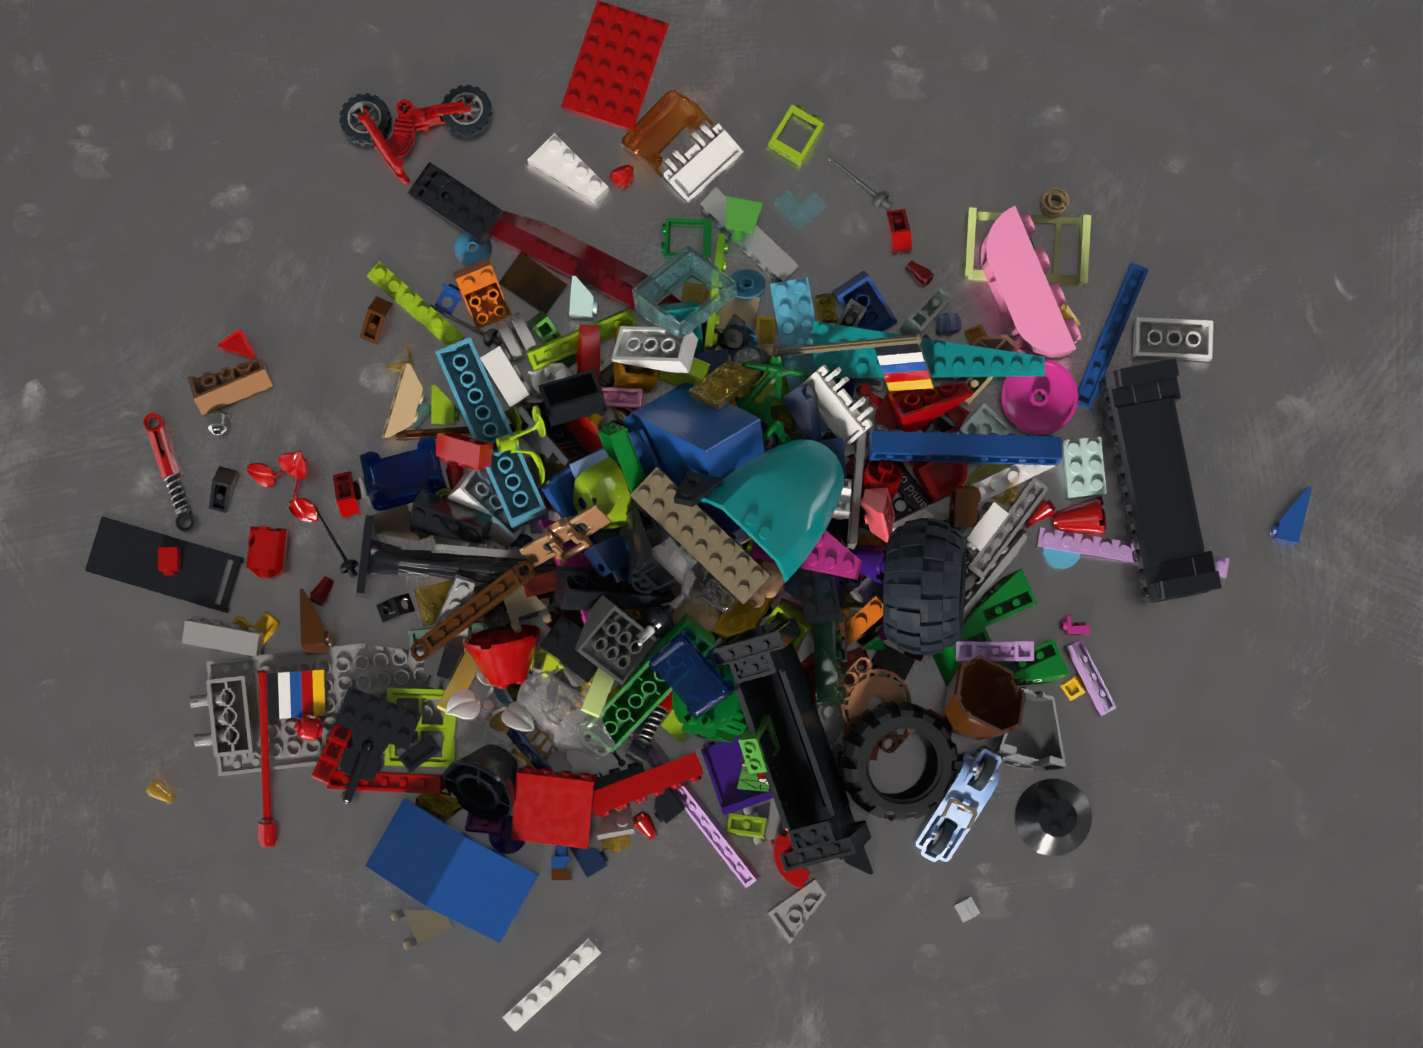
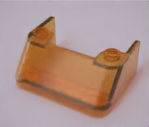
M670 90L635 124L633 130H629L624 135L622 144L648 170L662 178L664 175L658 169L663 161L660 153L685 127L687 129H696L701 125L702 121L710 126L714 123L696 102L676 90Z

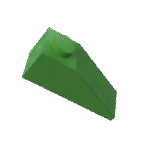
M543 311L527 321L543 344L561 337V334ZM571 354L556 362L563 363L569 368L576 363V355Z

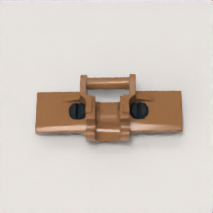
M594 504L574 517H563L542 530V536L520 548L519 551L535 567L554 556L561 563L565 564L569 558L586 548L592 547L593 543L588 536L609 524L611 519ZM571 539L574 543L578 544L563 553V544Z

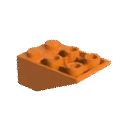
M489 258L453 272L476 328L479 329L512 315Z

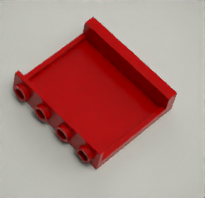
M532 766L519 767L516 775L511 840L588 849L591 839L590 826L596 776H592L590 773L572 774L568 770L554 772L550 768L538 770Z

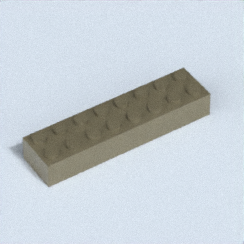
M656 467L630 496L740 602L745 604L772 574L698 504L690 507L674 503V496L679 486L660 467Z

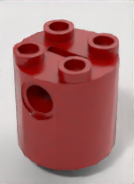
M869 460L863 471L861 497H864L865 489L888 488L891 502H893L902 480L901 469L892 461Z
M250 526L246 569H249L260 578H273L285 572L288 529Z

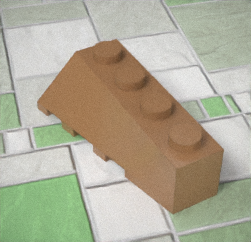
M261 358L238 364L237 368L234 369L225 367L221 368V372L211 374V372L203 373V377H188L193 399L202 415L231 405L233 402L248 398L252 394L273 386L270 375Z

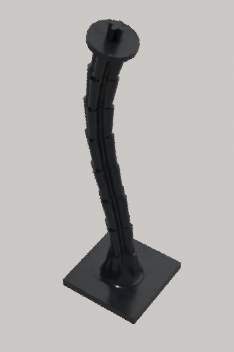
M366 515L356 596H364L366 577L368 575L398 574V572L423 577L431 575L454 580L457 574L477 582L491 584L517 565L518 562L525 560H498L494 557L432 553L430 550H404L401 547L372 539L374 516ZM540 564L536 566L534 577L524 585L553 591V589H556V564ZM527 565L521 569L523 576L528 575L530 571Z

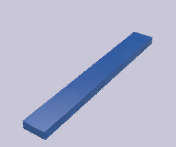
M1132 262L1130 263L1078 387L1077 405L1089 410L1091 409L1099 390L1098 381H1100V378L1108 369L1149 269Z

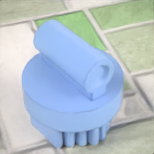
M944 313L943 315H938L936 332L953 334L960 331L962 321L959 314Z

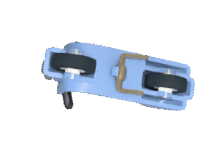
M979 746L976 750L977 752L973 755L965 751L963 754H958L959 758L955 761L963 762L962 768L937 809L925 821L917 837L916 846L922 850L921 854L925 858L934 862L939 859L948 862L994 792L999 781V771L997 769L1002 759L993 753V750L988 746Z

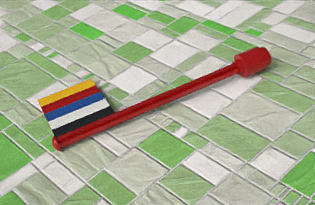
M324 669L273 673L259 670L256 673L258 674L263 808V818L257 825L258 842H260L262 847L275 846L278 840L277 822L271 818L268 720L298 718L303 714L325 716Z

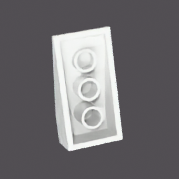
M620 326L611 360L613 362L661 371L689 373L698 338L690 328Z

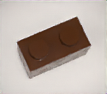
M951 486L948 520L950 525L953 527L976 526L980 518L978 503L981 501V493L978 488L974 486Z

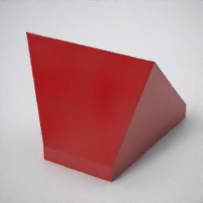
M241 329L218 343L217 347L219 349L251 360H257V356L246 334Z

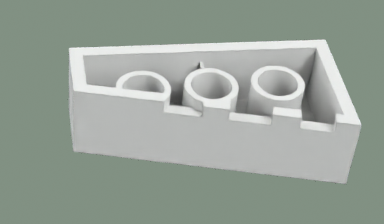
M555 133L527 159L528 164L536 167L595 204L609 191L608 186Z
M469 469L461 477L448 498L454 502L492 515L491 530L488 535L500 546H508L517 539L524 527L521 524L511 528L497 494L490 487L491 483L488 478L484 479L479 472L480 470Z

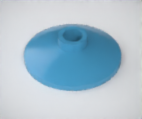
M463 232L455 241L454 253L457 260L467 267L490 258L492 244L490 239L487 238L482 245ZM472 244L476 246L474 251L469 250V246Z
M739 270L729 277L727 287L729 292L738 298H753L763 292L765 278L755 270Z

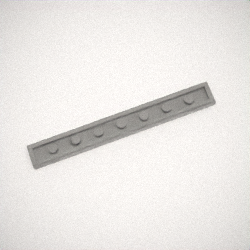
M862 396L866 401L862 406L858 407L860 414L868 408L869 397ZM868 415L861 421L862 423L867 419ZM866 431L855 441L847 536L848 549H854L857 545Z

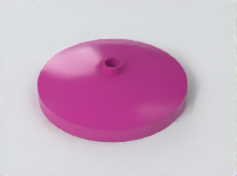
M1045 359V376L1006 377L1001 391V404L1006 417L1017 429L1028 434L1048 435L1063 428L1073 417L1078 404V389L1074 378L1065 367L1055 361ZM1040 395L1042 400L1038 402L1035 396Z

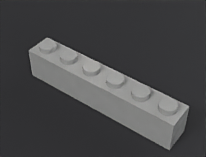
M715 187L700 203L702 208L700 211L707 218L711 216L716 221L714 224L723 231L726 230L727 197ZM757 225L752 235L744 234L743 242L740 244L743 247L742 251L748 257L753 256L757 260L755 263L762 270L767 269L771 273L769 276L776 283L787 281L799 268V265ZM726 230L730 234L728 237L731 240L733 231Z

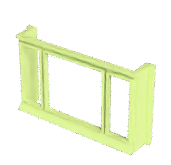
M969 207L965 267L967 279L987 281L983 270L973 269L976 219L996 221L1003 213L977 211V208ZM1030 215L1033 223L1055 224L1053 274H1045L1048 284L1051 285L1058 282L1059 285L1082 286L1083 283H1088L1091 215H1083L1082 218H1051L1044 215ZM1061 225L1080 226L1077 276L1059 275Z

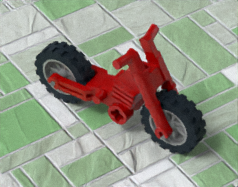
M459 85L457 86L458 88L451 89L450 93L445 95L444 101L439 105L416 108L411 101L406 99L400 100L396 105L398 118L395 117L393 134L387 140H385L384 136H387L388 129L391 128V115L385 102L376 95L371 96V94L365 93V95L357 94L356 97L349 98L348 102L343 104L342 111L340 110L339 122L347 139H350L354 144L359 143L361 146H366V144L374 145L397 177L404 184H408L410 179L404 172V162L402 160L398 161L397 158L408 154L415 142L416 131L421 129L428 131L430 126L445 124L448 130L453 131V134L457 136L467 137L471 135V137H474L477 133L481 134L484 128L489 126L493 116V109L487 94L481 91L479 87ZM465 99H472V101L468 104L465 102ZM475 102H478L481 108L472 107L475 104ZM361 109L362 113L355 114V112ZM375 110L379 114V116L370 117ZM474 112H480L478 118L474 116ZM352 117L359 119V121L355 122L354 124H352L351 122ZM359 125L362 126L361 131H358L355 128Z

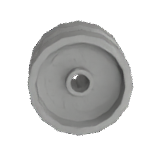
M520 312L510 317L514 326L512 329L505 320L495 324L501 334L500 338L506 350L511 353L514 361L523 357L521 344L524 345L526 351L537 347Z

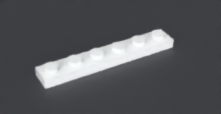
M588 938L502 1018L516 1032L602 952Z

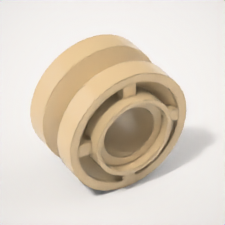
M1061 188L1047 190L1041 200L1043 213L1051 218L1061 217L1069 205V196ZM1051 200L1058 201L1059 205H1053Z

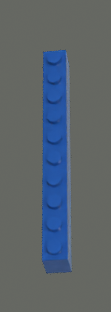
M878 429L871 431L868 438L869 460L1058 466L1063 458L1061 437H1055L1054 435L1036 436L1035 434L1019 436L1014 433L1007 435L989 433L986 435L977 432L961 434L960 432L942 433L940 431L923 433L922 431L904 432L902 430L887 432Z

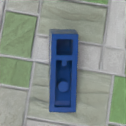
M1312 487L1305 488L1277 520V523L1273 524L1271 534H1274L1273 539L1294 545L1299 543Z

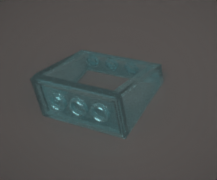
M689 245L632 289L636 313L681 339L690 334L699 324L704 323L709 316L719 311L724 304L733 300L738 294L736 281ZM691 277L719 291L681 322H678L657 305Z

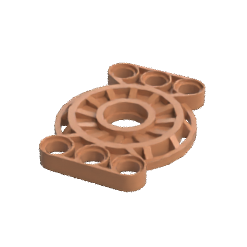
M862 655L855 657L826 691L828 699L836 703L841 702V716L847 728H852L850 725H855L858 722L856 717L868 709V702L874 696L882 697L884 703L890 701L895 703H902L904 701L912 703L911 694L902 678L886 669H871L870 659ZM860 660H865L867 663L863 670H859L857 667ZM878 672H885V673H888L889 675H887V676L879 675ZM847 674H852L854 678L850 684H846L844 681ZM893 678H897L902 685H898L893 681ZM835 688H839L841 692L838 698H832L831 692ZM902 690H905L907 700H905ZM906 729L902 735H898L897 730L891 731L879 740V747L886 753H893L914 730ZM887 739H892V747L885 749L884 742Z

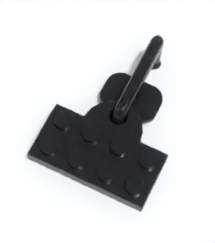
M350 686L348 687L335 720L336 724L353 730L352 741L354 746L347 748L340 760L341 770L351 775L346 791L341 794L344 804H350L360 779L371 781L376 777L381 764L377 755L385 751L389 743L408 750L422 715L421 713Z

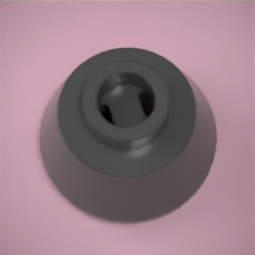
M216 410L205 416V423L211 433L221 435L227 431L231 423V417L224 411Z

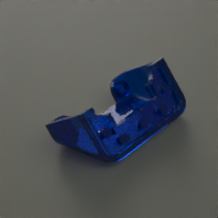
M434 436L422 438L417 443L418 449L384 458H381L378 453L373 451L359 455L367 494L375 510L382 511L412 503L422 490L436 494L440 489L447 488L440 457L435 456L436 441Z
M685 627L649 657V666L654 672H658L685 703L690 715L699 718L729 697L735 690V684L731 679L728 681L723 680L725 676L723 674L720 675L696 647L697 643L695 641L692 642L690 638L691 632Z

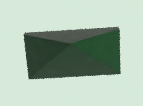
M874 631L868 632L856 641L858 645L866 650L888 651L880 636Z

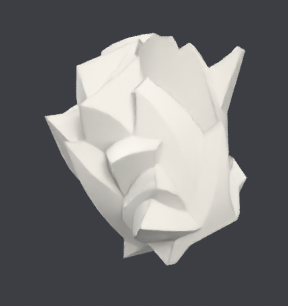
M551 363L537 370L532 369L528 371L529 385L533 387V395L540 396L538 385L572 376L574 372L569 370L563 363Z

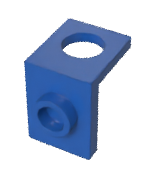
M443 283V291L434 306L452 315L462 295L457 286L451 283L449 285ZM445 297H450L453 301L452 306L449 308L442 306V300Z

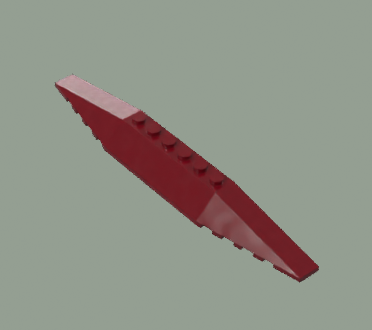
M503 211L505 214L489 235V237L508 247L522 252L526 256L544 265L546 264L571 278L576 276L581 283L626 307H630L632 310L661 325L660 305L682 302L646 273L546 222ZM700 316L705 347L707 321ZM715 328L714 333L718 334V340L719 336L721 335V332ZM713 345L712 351L716 349L717 345Z

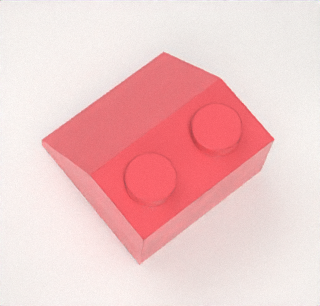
M888 488L865 489L864 497H861V508L865 509V523L869 524L872 533L888 542L889 535L893 532L895 521Z

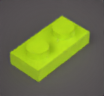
M729 813L726 832L728 834L765 839L768 819Z

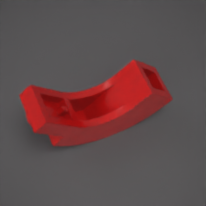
M785 828L783 830L786 832L785 835L777 832L773 844L774 861L781 875L789 883L802 890L811 872L804 867L785 872L780 855L791 845L788 828Z

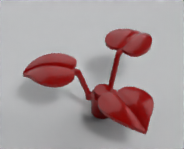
M301 450L282 454L278 458V463L282 469L273 474L270 466L263 463L247 465L246 469L250 477L262 487L274 486L276 482L274 478H277L283 472H287L291 477L297 478L293 500L288 502L290 512L302 521L317 522L319 520L314 504L308 499L297 498L300 481L307 475L308 464Z

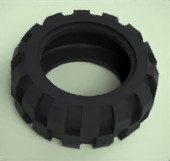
M890 701L878 704L876 709H867L856 717L858 722L853 728L848 727L842 738L845 743L843 750H840L838 753V766L842 770L840 777L845 791L849 792L852 800L863 810L880 819L885 818L894 822H906L908 818L914 817L918 819L929 814L932 806L941 803L946 795L949 784H953L958 772L954 768L955 760L959 758L957 745L952 742L951 731L934 713L909 702L895 703ZM913 729L921 736L926 747L927 763L924 773L915 785L903 792L892 794L880 792L874 785L869 772V759L874 746L884 735L891 731Z

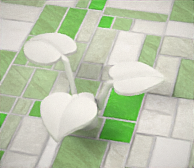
M478 668V680L484 685H491ZM492 685L486 700H483L481 703L479 699H475L472 691L461 689L451 696L446 707L447 715H454L462 719L478 717L481 720H488L491 715L495 716L497 713L504 711L501 719L510 728L520 731H533L534 729L532 711L523 702L514 701L510 703L509 707L504 706L495 710V705L490 700L494 690Z

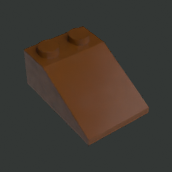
M300 589L301 646L306 655L330 653L329 647L333 646L332 636L326 630L304 589Z

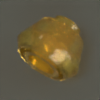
M501 711L490 719L489 725L498 732L503 731L506 733L510 727L502 721L501 715L504 711Z

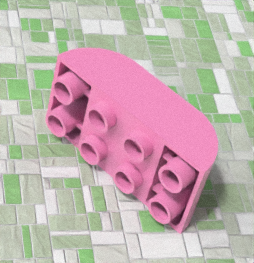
M1013 206L998 217L986 234L981 247V268L1013 341L1025 352L1031 355L1043 356L1045 359L1067 356L1076 349L1074 343L1081 339L1079 329L1073 318L1065 321L1059 308L1066 304V300L1058 282L1051 285L1048 284L1044 273L1047 272V269L1051 268L1044 248L1034 249L1029 236L1032 237V234L1036 231L1029 213L1025 211L1019 214L1016 206Z

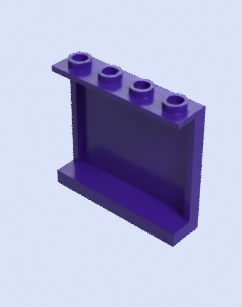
M740 736L734 738V743L721 742L715 744L712 741L703 744L704 748L701 749L723 815L773 798L770 787L768 792L737 789L744 763L743 753L738 741Z

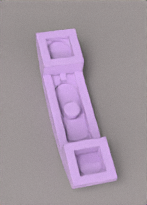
M1034 641L956 642V661H969L979 655L992 661H1034Z

